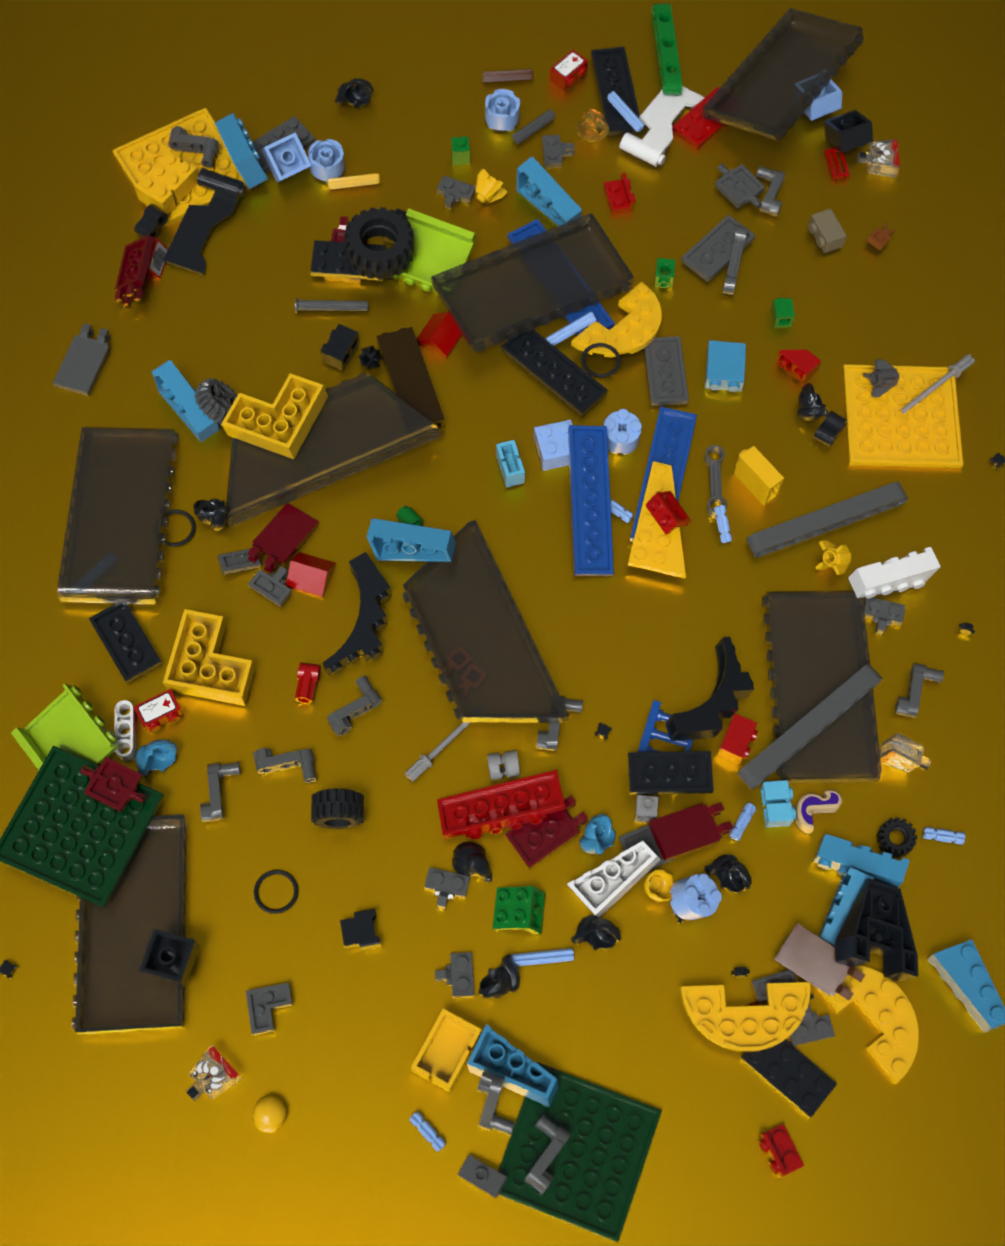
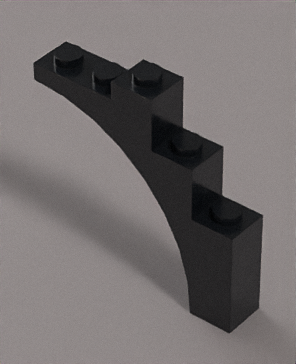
M366 552L349 561L350 570L357 581L360 591L359 616L347 641L334 655L323 662L324 670L328 676L339 673L349 663H356L361 656L367 662L377 659L383 652L382 643L374 631L382 630L387 624V616L378 603H384L390 598L391 587Z
M723 637L715 646L718 659V676L711 697L701 706L687 712L675 713L667 720L666 727L670 741L715 738L723 730L721 719L731 718L738 710L737 699H746L754 690L749 672H741V665L737 660L735 646L732 644L730 637Z

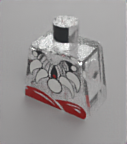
M898 139L871 142L867 152H858L857 162L867 163L868 173L896 178L900 168Z
M896 733L882 743L877 758L878 762L905 772H910L916 767L926 771L931 763V759L923 756L924 746L899 733Z
M211 1045L190 1071L189 1075L195 1080V1083L186 1092L194 1101L204 1092L213 1099L239 1082L242 1077L219 1051Z

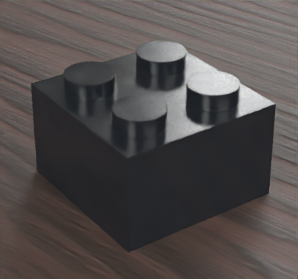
M857 110L824 121L826 141L841 153L849 152L853 148L867 145V143L873 142L872 122Z
M154 929L139 971L144 976L186 987L200 945L194 939Z

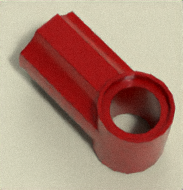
M300 662L295 695L296 701L305 704L313 703L316 683L320 679L321 665Z

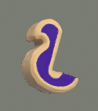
M826 790L822 796L816 793H808L802 796L795 806V822L798 828L804 833L811 834L814 829L812 814L835 813L842 803V796L835 790Z

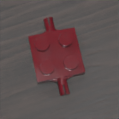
M105 757L102 764L95 770L86 765L83 766V769L81 768L80 773L90 777L89 785L85 789L84 794L121 813L131 799L143 804L147 798L146 795L137 792V787L143 779V775L108 757Z

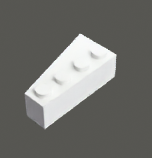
M928 547L921 554H917L914 551L908 553V556L900 560L898 557H894L883 564L877 562L857 568L848 579L857 598L866 597L868 599L877 594L887 595L897 590L898 592H903L912 587L915 589L921 588L941 566L932 547Z
M641 841L620 853L617 857L604 862L601 866L588 871L580 878L567 883V885L600 918L661 859L644 841Z

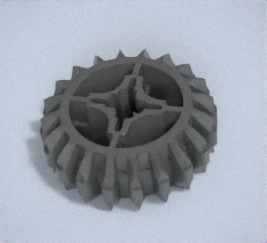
M216 378L202 381L196 388L194 395L195 403L204 412L203 415H207L214 423H219L221 426L237 397V394L229 385H225L223 381L219 382Z

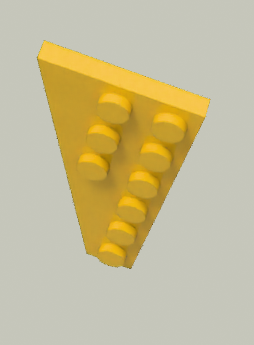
M653 461L628 565L685 578L680 527H676L670 534H665L646 507V503L659 492L671 491L676 498L672 465Z

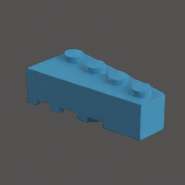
M232 113L216 122L215 125L229 155L248 188L251 189L267 180L268 178L258 160L260 157L241 119H236Z
M533 156L517 168L516 191L563 231L568 232L581 221L582 209L574 202Z
M171 360L152 371L158 392L200 442L219 431L218 423H214L207 415H203L204 412L195 403V390L188 384Z
M374 518L371 519L367 533V539L378 561L451 562L456 545L452 532L448 530Z
M824 834L813 862L818 863V866L823 869L831 868L836 870L841 876H844L848 869L852 867L874 877L875 881L898 888L903 883L910 860L902 857V860L899 861L893 859L890 853L876 854L873 853L870 847L864 845L853 847L851 841Z
M852 867L848 869L840 881L818 937L835 947V940L865 880L868 878L874 880V877Z
M972 939L937 952L927 959L940 973L939 975L944 982L948 983L957 999H960L966 1006V1010L984 1033L1005 1025V1007Z
M487 1024L485 1025L468 1060L469 1071L480 1077L483 1072L505 1078L503 1087L550 1107L559 1088L557 1078L536 1062L530 1060L522 1051L516 1049L505 1038L495 1033Z

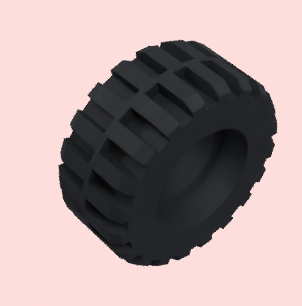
M373 207L369 211H366V209L361 211L360 215L356 214L352 217V221L348 222L344 232L346 259L353 270H358V274L362 276L367 275L369 279H373V277L378 278V280H383L385 277L390 279L395 274H401L403 269L408 268L413 259L414 233L408 220H405L402 214H396V211L392 209L389 211L384 207H380V209ZM376 236L387 237L395 242L391 248L384 251H374L363 245L368 239Z

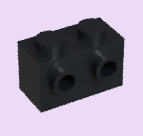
M338 324L337 328L332 330L327 344H324L321 348L323 362L343 371L360 343L359 332Z

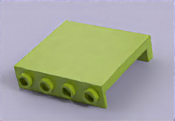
M408 208L406 217L414 233L413 259L407 269H403V272L399 275L395 274L392 279L400 278L408 285L413 286V284H416L424 291L430 292L432 290L443 298L447 296L452 298L477 240L476 235L469 230Z
M65 683L62 685L65 691L24 729L16 727L11 732L38 770L41 768L52 746L97 765H101L105 757H109L120 747L116 741V735L112 731L107 730L104 726L106 724L105 721L93 712L94 707L92 704L83 699L81 696L82 691L75 685L71 686Z

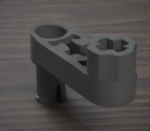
M175 126L171 130L168 146L176 151L204 154L201 161L202 165L212 167L219 142L213 138L187 135L186 130Z
M762 166L759 167L756 177L771 181L760 209L761 212L778 216L782 201L776 200L786 173L779 170L773 171Z
M913 663L907 698L901 696L897 698L895 714L916 718L920 705L923 680L941 683L944 671Z
M362 676L356 680V684L363 697L336 710L327 717L336 736L347 734L352 729L349 721L382 703L383 700L377 690L373 689L367 676Z
M553 695L549 732L538 731L536 749L557 751L561 712L564 710L582 713L583 700L565 699V696Z
M267 748L258 749L253 752L258 774H267L301 766L304 783H311L317 780L313 765L315 760L312 749L297 750L275 756L272 755V750Z
M239 762L207 764L210 803L200 804L202 822L224 819L221 779L224 776L240 775Z
M483 1072L477 1090L486 1093L487 1098L479 1127L490 1131L494 1129L511 1136L515 1121L496 1116L497 1113H495L505 1078Z
M544 1114L535 1127H538L548 1135L552 1142L525 1178V1181L541 1194L545 1192L554 1179L546 1169L571 1136L570 1132L562 1126L558 1127L545 1117Z

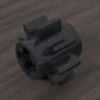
M374 345L361 349L362 354L358 356L361 365L367 366V370L380 366L378 362L383 359L380 350L374 349Z

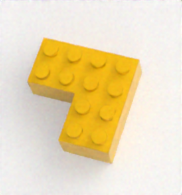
M290 373L273 404L239 393L224 418L222 426L228 436L295 459L328 395L324 385Z
M184 609L163 680L166 690L171 689L175 693L245 706L255 667L252 660L219 654L226 629L223 616Z

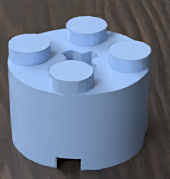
M495 90V93L489 94L485 100V119L488 127L500 131L514 130L520 118V100L510 90Z
M327 139V141L321 142V140H318L310 146V170L316 178L327 182L328 179L339 178L345 170L344 152L342 146L337 141Z
M620 409L611 413L604 422V426H607L608 450L614 454H629L638 446L642 425L639 419L626 409Z
M696 874L680 879L673 884L670 894L672 893V900L670 901L672 909L677 916L684 920H696L712 915L722 900V895L718 891L717 886L706 874Z

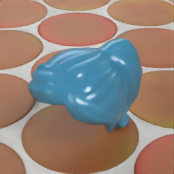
M161 739L140 747L135 758L138 773L146 777L150 770L164 772L166 768L171 766L176 760L177 746L174 742Z
M600 814L590 819L585 827L584 836L579 840L581 849L588 854H602L605 849L614 845L616 832L612 828L611 819L606 814Z

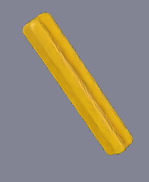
M378 173L330 178L327 182L329 189L379 184L380 178Z

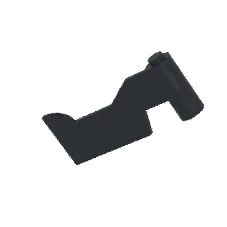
M202 168L198 175L197 185L213 190L212 199L208 206H188L163 262L204 276L206 262L205 258L201 255V251L212 228L233 214L240 197H243L245 194L246 186L240 180Z

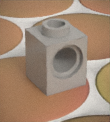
M637 795L634 822L648 823L650 820L657 818L658 797Z

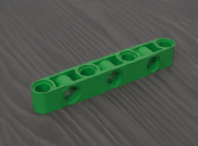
M653 3L652 20L663 95H681L682 78L671 4Z

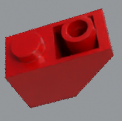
M780 350L776 362L782 369L792 374L796 380L805 384L818 371L821 360L808 350Z

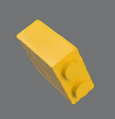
M755 446L750 449H744L738 455L739 459L736 463L734 475L765 506L779 495L784 477Z

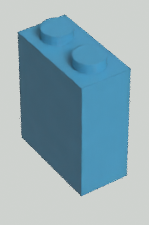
M709 340L706 355L705 388L729 390L730 392L742 391L745 375L746 344Z

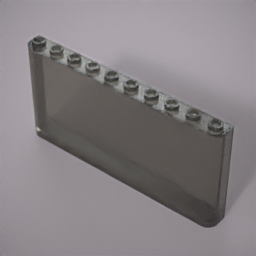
M790 8L704 105L703 117L780 141L785 137L788 130L794 126L799 117H802L804 111L811 106L814 99L820 95L825 86H828L830 80L837 75L850 56H853L856 49L862 45L864 41L863 28Z
M592 213L431 276L433 287L473 352H482L490 346H496L502 341L516 338L519 334L530 332L536 327L547 325L558 318L562 319L568 314L579 312L590 305L594 306L598 302L611 299L619 293L628 292L632 288L634 276Z
M82 427L57 587L58 597L61 602L156 604V598L160 596L158 582L162 579V568H160L161 562H164L165 557L164 550L162 549L167 541L165 528H168L169 525L167 511L171 509V501L169 499V494L173 492L171 477L175 476V467L173 466V461L177 459L175 444L178 445L179 434L175 432V429Z
M767 591L762 596V607L766 608V613L763 616L764 625H767L765 643L769 644L766 658L767 662H770L771 669H768V679L772 681L770 699H773L774 706L771 707V716L775 718L773 737L778 739L866 664H870L863 597L857 598L854 591ZM873 689L776 770V775L780 776V781L788 780V783L878 782L881 778V759Z
M184 814L153 817L105 909L77 897V901H80L79 909L76 910V921L79 922V930L75 932L78 952L74 954L77 973H74L73 978L74 986H77L76 995L73 996V1008H76V1017L72 1018V1029L75 1030L76 1034L184 1028L185 987L144 976L139 971L154 929L186 937L187 823Z

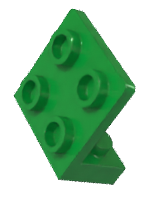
M534 886L497 888L493 929H524L532 934H542L546 893Z

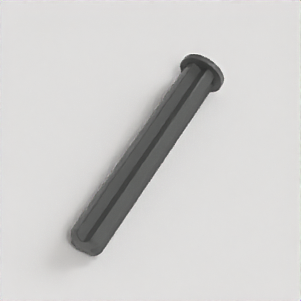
M295 298L296 313H298V310L368 311L369 308L368 301L298 300V298Z

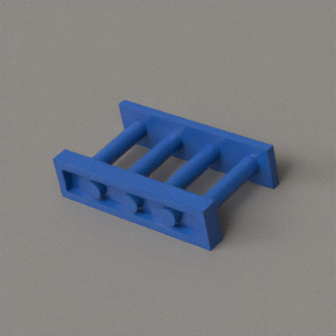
M653 700L638 752H661L648 746L650 739L654 740L655 738L685 747V752H689L693 740L670 741L669 734L658 731V728L654 727L656 721L660 722L662 720L667 722L672 715L664 713L660 709L661 702Z

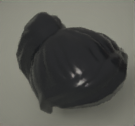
M355 78L348 83L340 85L335 102L340 105L347 102L355 108L366 106L370 102L374 89L367 80Z
M808 383L804 385L799 393L800 407L797 412L798 417L806 421L816 420L821 416L828 417L829 412L825 409L826 405L822 404L820 395L815 393L813 384Z
M213 498L210 501L198 500L193 504L194 514L201 522L210 525L214 531H220L225 528L228 520V507L225 506L224 500L220 501Z
M463 842L457 845L453 851L452 865L454 869L461 875L477 876L482 878L484 882H491L492 873L485 849L473 842Z
M722 855L710 865L704 866V870L708 875L717 876L721 883V888L728 889L732 893H740L750 889L752 884L750 873L746 866L738 861L737 857Z
M589 915L580 921L576 934L571 938V941L578 945L586 942L593 946L594 950L611 949L622 938L619 928L613 922L598 918L595 915Z
M511 954L502 957L501 965L495 970L490 968L488 970L487 976L480 982V996L488 999H499L507 993H515L517 991L520 976L518 969L511 960Z

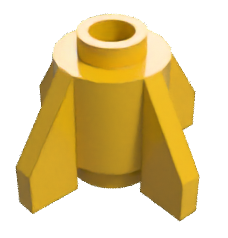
M481 169L478 173L475 193L477 195L476 198L481 203H490L501 199L507 191L502 187V181L489 176L484 169Z
M826 540L820 541L819 544L823 551H825L823 554L824 562L818 564L816 569L823 570L833 567L837 575H842L851 562V552L846 545L838 547Z

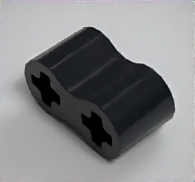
M154 204L148 205L144 210L142 218L135 225V233L141 237L150 235L153 238H157L159 230L168 219V214Z
M831 410L829 416L819 426L813 438L830 448L846 426L848 420Z

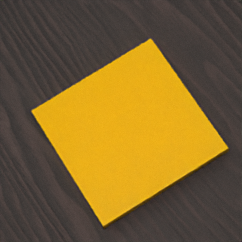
M206 108L112 150L113 155L134 188L168 151L180 157L182 162L185 160L196 167L198 175L200 170L205 168L240 180L248 188L229 155L215 125L216 122ZM179 126L187 131V135L203 136L217 140L219 146L217 154L214 155L212 167L202 165L201 161L204 154L171 149L168 146V141L172 128ZM196 185L179 204L175 201L176 207L168 214V219L161 229L183 219L189 205L208 206L214 191Z
M843 365L845 415L848 420L846 430L849 465L963 467L954 376L903 414L901 410L950 372L949 367L893 366L899 373L897 385L880 397H872V387L876 386L871 384L870 378L863 377V374L875 371V365Z

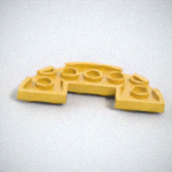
M639 283L618 302V306L629 313L610 330L597 321L593 322L572 340L571 346L584 352L592 344L605 343L614 347L619 356L625 353L633 354L644 349L654 340L661 324L662 310L656 295L644 283ZM595 347L587 353L593 355V353L604 354V357H616L610 349L605 347Z
M858 965L854 968L865 974L863 980L859 982L848 974L842 983L843 987L854 993L849 1001L838 993L835 996L832 994L829 996L820 989L818 990L837 1013L853 1000L882 1034L880 1038L866 1049L896 1084L909 1071L917 1053L919 1042L917 1018L909 999L895 982L872 968Z
M810 982L767 983L766 1006L726 1007L724 985L681 986L680 994L687 1015L705 1037L717 1045L730 1050L755 1052L776 1046L797 1029L809 1005Z

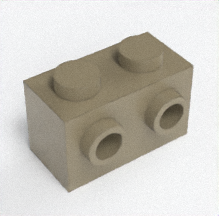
M831 209L811 215L808 229L814 235L818 247H821L824 253L844 246L847 236Z

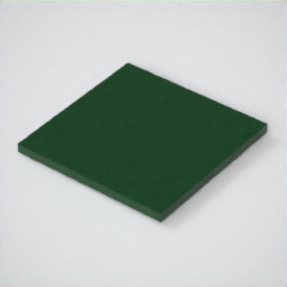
M52 746L0 838V862L105 909L165 795L139 784L137 792L147 796L146 800H144L145 802L142 804L131 799L121 813L84 794L85 789L89 785L90 777L80 773L81 768L83 769V766L86 765L95 770L99 765Z
M537 1062L538 1065L557 1078L559 1088L550 1107L530 1098H524L498 1170L499 1173L508 1178L499 1196L618 1243L662 1110ZM544 1114L545 1117L558 1127L562 1126L570 1132L571 1136L546 1169L554 1179L545 1192L541 1194L528 1184L525 1178L552 1142L548 1135L538 1127H535Z

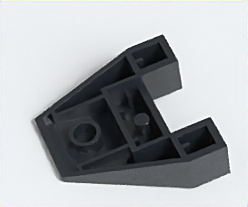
M868 878L865 880L835 940V963L849 967L869 963L870 952L884 957V977L899 982L918 977V955L901 889Z

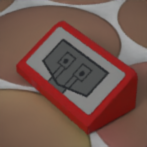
M154 238L146 275L147 278L160 280L166 262H163L168 248L157 238Z

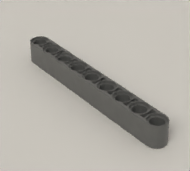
M893 482L750 535L746 541L754 557L758 558L900 506L908 500V497L900 482Z
M866 664L745 765L737 775L753 790L878 685L883 678L870 664Z

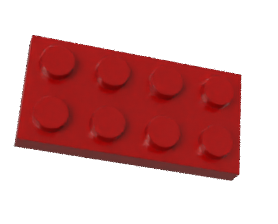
M716 87L672 126V132L698 150L743 109V105Z

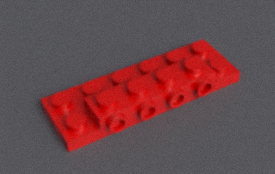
M557 770L437 799L444 839L464 834L466 838L479 839L482 837V834L489 832L491 834H499L502 832V829L509 827L514 830L520 829L525 823L540 824L543 822V819L547 818L546 814L566 809Z

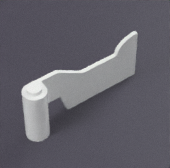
M683 86L681 95H663V91H661L639 118L650 131L643 139L627 132L623 136L619 148L655 167L662 165L666 158V155H664L665 149L673 139V121L686 106L695 107L705 97Z

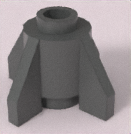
M876 359V370L872 373L863 374V377L870 378L871 384L876 386L872 387V397L882 396L889 389L896 386L899 381V373L893 366L883 359Z

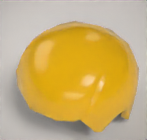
M663 869L652 870L645 878L644 889L646 894L654 901H670L672 899V893L670 894L674 884L673 875Z
M267 1095L261 1098L253 1110V1122L263 1132L276 1131L285 1122L287 1116V1107L284 1101L275 1095Z

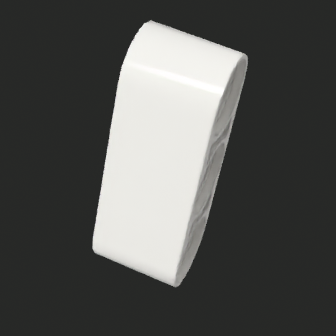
M123 700L115 706L114 734L117 737V743L120 745L115 752L120 760L126 763L136 758L137 713L131 702ZM130 709L127 715H122L124 710ZM124 729H130L127 734H121ZM124 748H130L128 753L121 754Z

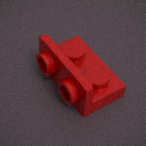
M622 173L620 180L604 182L603 187L611 215L632 212L633 204H635L636 200L634 193H631V181L627 179L626 174Z
M671 491L656 493L646 503L647 509L665 534H670L676 527L687 526L691 522V519Z
M784 1124L759 1135V1146L764 1154H768L771 1160L769 1166L774 1175L778 1174V1177L781 1178L804 1166Z

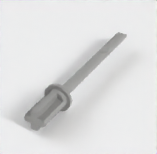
M968 354L956 364H951L949 366L950 372L901 409L902 413H906L952 376L960 377L961 372L975 362L974 358Z
M478 707L427 756L421 754L420 759L405 772L406 777L413 782L428 767L431 768L433 766L431 760L483 711Z

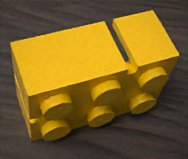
M168 151L135 185L138 200L146 205L154 204L169 214L176 207L175 201L179 204L197 185V168L185 160L182 162L180 157Z
M442 1009L413 1062L411 1071L428 1081L432 1077L433 1084L450 1093L470 1057L469 1050L473 1051L482 1034V1029Z

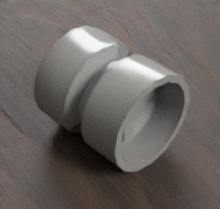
M516 750L505 751L503 755L499 753L487 754L491 780L502 779L504 775L508 778L520 776Z

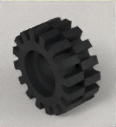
M896 817L895 820L890 818L888 821H885L876 836L878 837L876 840L877 844L880 843L879 849H884L885 852L892 854V858L895 856L897 858L906 856L917 843L916 829H912V824H907L906 819L901 821L900 817ZM891 831L901 832L904 836V843L901 845L893 844L889 838Z

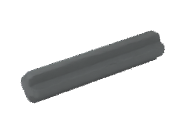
M547 110L513 134V141L519 144L553 120L555 113L552 110Z

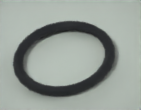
M596 343L584 350L581 363L585 371L590 375L608 377L618 370L620 356L611 345ZM595 347L608 348L616 356V366L608 373H595L586 366V354Z
M183 510L167 511L157 519L155 535L164 545L171 547L181 546L193 537L196 528L195 521L189 513ZM170 514H182L191 522L192 528L189 536L183 541L176 543L164 540L159 534L160 522Z
M271 870L264 873L257 880L254 887V898L257 905L268 913L277 914L287 911L293 906L298 897L296 880L291 874L283 870ZM273 874L286 876L294 886L292 900L288 905L280 909H270L264 906L258 896L261 882Z

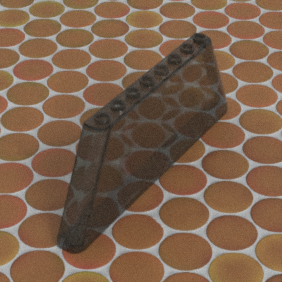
M361 373L355 378L345 380L336 386L325 389L328 398L295 459L232 437L226 507H228L227 522L230 527L440 438L442 437L437 424L369 373Z
M476 520L468 522L454 536L456 545L452 561H427L403 584L404 593H402L405 604H410L411 609H409L412 620H417L418 622L416 628L419 636H424L426 640L423 642L427 653L431 652L433 658H430L434 669H439L440 674L438 678L442 686L446 685L448 691L445 692L449 703L453 702L455 705L453 712L456 719H461L464 723H563L568 721L569 714Z

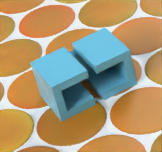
M515 440L496 444V457L500 470L502 469L501 473L506 488L525 483V471L521 458H519Z
M788 780L763 782L760 791L762 805L766 806V809H763L765 827L790 826L793 820L796 819V811L790 802V799H793L792 787H789Z

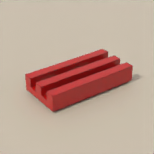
M836 148L825 149L824 155L831 180L835 181L837 178L838 180L843 178L849 179L850 173L844 152L841 153ZM836 152H838L839 159H840V162H841V166H842V169H843V173H841L840 166H839V161H838L837 156H836Z

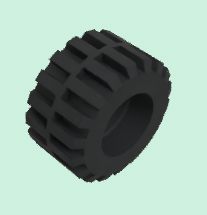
M340 788L325 789L314 793L311 800V822L317 826L330 829H345L360 825L364 822L363 794L354 790Z

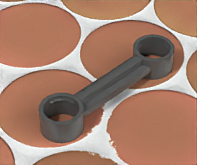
M737 226L722 294L732 296L734 294L748 229L746 227Z
M717 445L708 447L704 457L710 471L711 498L707 504V513L713 518L718 516L715 515V510L710 507L712 503H719L727 508V502L722 497L721 464L725 452ZM715 452L721 458L719 460H712L708 454Z

